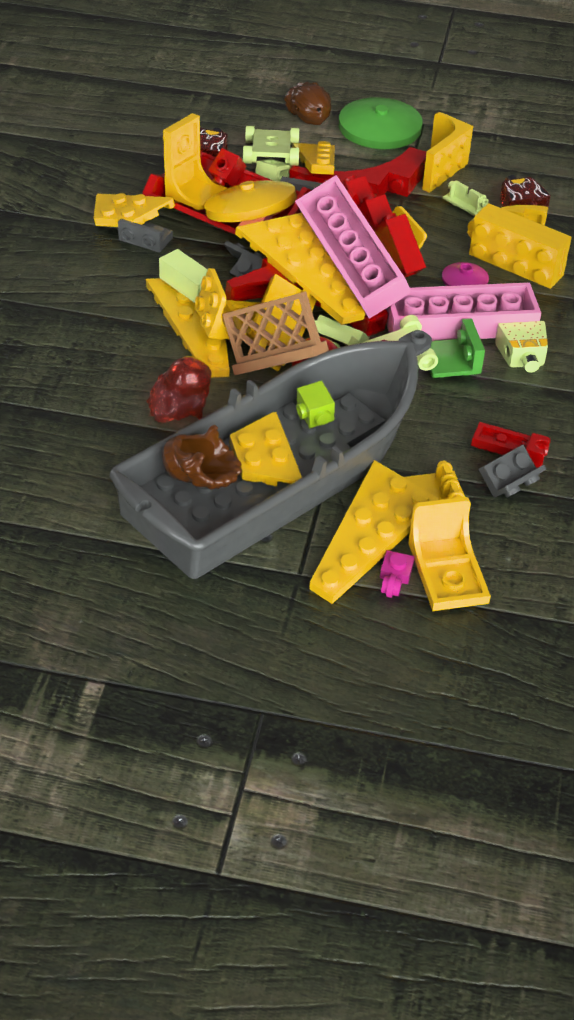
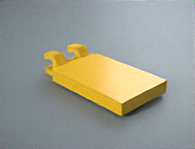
M275 274L269 282L261 303L301 293L303 290ZM310 296L308 299L313 311L317 299ZM299 299L294 300L291 308L298 315L302 311ZM274 306L271 315L280 321L283 311ZM257 313L254 322L260 326L263 316ZM288 315L285 325L294 330L297 321ZM268 321L265 330L274 335L277 327ZM304 326L301 327L300 332L298 334L301 337H303L304 331L306 329ZM250 328L248 334L255 338L257 331ZM282 331L278 340L287 346L291 337ZM262 336L259 345L265 349L266 346L270 345V341ZM281 365L273 366L271 368L278 372L281 368Z

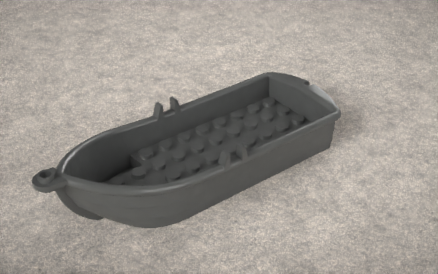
M415 330L404 335L398 341L365 342L336 348L294 365L259 387L251 380H248L246 395L242 397L241 393L235 388L231 389L227 405L126 459L111 469L109 476L118 492L121 516L189 578L197 579L365 477L374 460L379 463L382 462L413 400L418 381L417 356L430 349L432 344L431 336L422 330ZM322 381L335 402L334 421L309 429L304 419L301 420L297 413V388ZM272 412H277L302 478L292 484L278 481L277 486H272L263 482L242 480L241 475H238L236 482L227 487L212 490L206 487H196L192 482L179 481L169 476L163 465V448L165 443L175 436L181 434H204L212 425H216L219 438L231 450L229 444L230 434Z

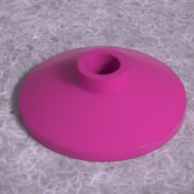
M457 262L444 268L442 280L446 286L488 284L489 275L482 267L476 264Z

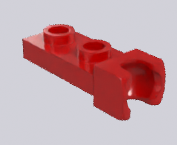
M479 422L472 438L471 446L504 455L524 445L537 468L543 465L544 457L548 454L551 439L536 433H532L529 436Z

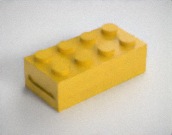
M490 203L468 223L467 233L471 238L469 255L550 289L564 276L571 236Z

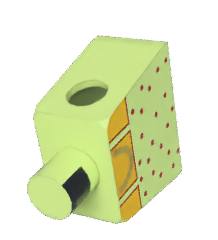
M545 321L498 323L495 344L510 367H524L527 372H535L545 363L548 348Z

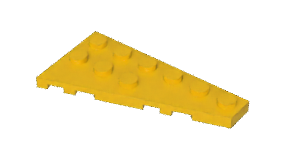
M302 213L236 227L235 234L240 239L244 237L250 242V247L254 251L262 252L268 258V263L293 284L297 282L303 287V292L306 291L308 297L313 296L321 303V308L341 325L364 320V309Z
M160 278L146 279L147 289L154 294V300L162 307L164 316L177 336L180 335L183 346L192 354V360L204 378L229 377L226 339L208 338L205 329L201 325V319L198 311L195 310V303Z
M374 460L310 581V590L333 604L386 555L387 550L391 551L410 533L413 506L416 503L440 500V498Z

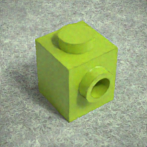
M322 381L297 388V413L301 420L304 419L309 429L334 421L335 402Z

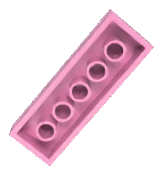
M337 175L295 201L369 319L411 293L405 277Z
M530 282L410 288V294L386 308L389 313L386 322L389 333L401 329L400 322L404 317L415 315L422 325L421 330L429 334L432 341L457 339V331L461 330L462 319L472 318L480 339L496 338L498 323L540 321L541 311Z

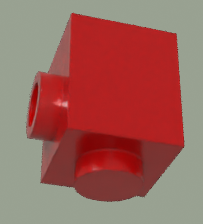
M221 148L208 172L212 175L214 183L223 187L225 185L233 187L247 166L240 156Z

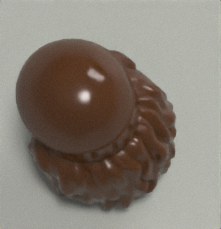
M212 425L204 434H181L169 439L163 448V465L169 476L179 481L192 482L196 487H206L210 490L227 487L236 482L237 476L242 472L240 468L242 464L238 457L234 456V451L229 450V446L225 445L222 439L219 438L216 425Z

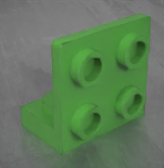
M472 318L462 319L461 330L457 331V339L432 341L430 348L434 350L438 358L437 365L429 370L433 378L481 374L485 349Z

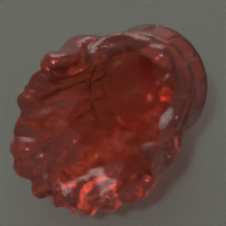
M192 356L176 359L167 372L158 377L151 389L150 397L146 400L151 410V416L161 423L174 419L180 421L190 415L196 416L199 420L202 419L212 375L208 365Z

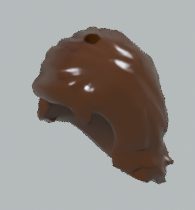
M300 82L297 86L290 88L284 98L288 111L293 115H298L307 124L321 125L330 115L331 99L329 93L319 86L318 83Z

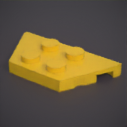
M124 193L116 195L97 194L94 221L96 226L118 227L120 219L142 225L146 221L159 216V209L163 207L171 209L175 206L173 197H154L143 194L125 195Z
M272 412L230 434L229 444L231 450L234 451V456L238 457L242 464L240 467L242 469L240 474L242 480L263 482L267 485L277 486L278 481L292 484L302 478L277 412Z

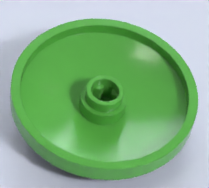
M382 97L359 99L347 104L339 114V129L341 133L353 143L368 148L395 149L404 147L416 141L422 132L423 121L420 113L412 106L395 99Z

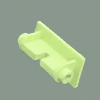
M457 180L449 183L448 189H450V192L442 198L474 216L488 204L486 195L473 189L469 190L468 194V186Z

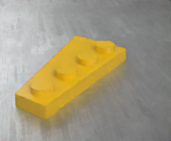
M319 141L318 144L292 143V148H299L300 161L305 163V167L311 173L334 175L335 145H331L327 141Z

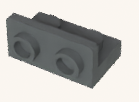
M124 219L118 221L119 240L160 253L173 239V230L163 228L162 226L147 222L141 225Z
M521 445L478 470L494 498L501 494H505L507 498L521 490L520 484L524 483L525 486H528L540 479L538 474L545 471L546 467L542 465L536 468L524 445Z

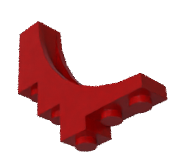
M409 147L400 156L379 166L362 170L334 171V175L313 174L307 168L292 166L289 178L324 183L337 175L343 184V180L350 176L356 175V178L366 176L372 194H376V197L384 195L387 191L408 197L424 177L427 152Z
M356 175L345 178L343 186L345 189L357 193L361 202L358 206L359 210L403 276L406 278L425 269V262L406 214L396 216V213H392L386 195L376 197V194H372L366 176L356 178Z
M266 257L262 260L260 269L234 277L226 282V300L244 301L263 298L269 282L275 274L291 284L293 283L268 263V258ZM297 282L293 284L299 289L303 290V287H301ZM316 300L315 306L321 307V303ZM384 309L370 319L365 313L364 320L349 324L369 337L385 329L389 313Z

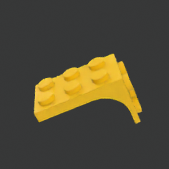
M437 112L434 115L431 149L426 153L422 190L430 193L468 164L473 132L472 125L442 112Z
M192 113L163 130L165 196L173 197L176 202L186 204L196 210L205 209V202L210 197L227 188L214 183L202 168L200 160V116Z
M209 268L206 276L202 278L201 291L195 299L194 306L195 310L198 311L201 325L205 329L208 338L224 340L229 339L222 314L257 305L261 302L226 300V294L215 269ZM254 311V314H253L252 319H251V320H253V321H254L255 316H256V314H257L256 311ZM233 316L235 327L241 330L243 321ZM248 326L245 335L254 340V337L248 334L251 328Z
M468 497L416 503L413 506L408 544L412 555L415 556L414 561L432 611L483 605L490 602L491 595L470 541L469 512L471 503Z

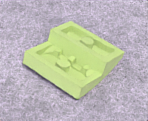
M319 315L317 321L315 320L319 334L346 345L359 344L369 340V337L364 332L345 324L341 325L339 322Z

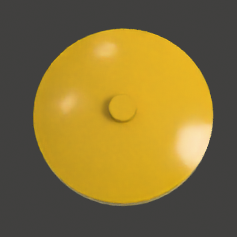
M271 180L246 181L213 195L205 202L204 208L206 216L210 220L217 222H241L278 213L291 206L296 201L297 196L295 186L288 182Z

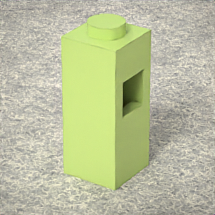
M179 249L160 257V279L195 303V299L201 291L202 278L206 276L208 269Z

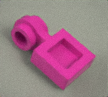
M386 551L380 572V578L383 579L381 593H385L386 597L392 598L393 595L399 596L402 583H409L415 556Z

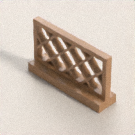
M306 291L222 314L237 364L232 365L234 376L315 357L329 351L327 342L320 341ZM299 299L302 308L300 315L291 309L294 300ZM274 306L283 311L280 321L271 315ZM254 311L263 316L260 326L251 320ZM288 315L297 321L294 330L285 325ZM233 316L243 321L241 330L235 327ZM268 321L277 327L274 335L265 330ZM248 326L257 331L254 341L245 335ZM302 326L308 329L311 340H305L298 335ZM282 331L291 337L287 346L278 340ZM262 336L270 341L268 350L259 345ZM242 341L251 346L246 356L243 355L241 348Z

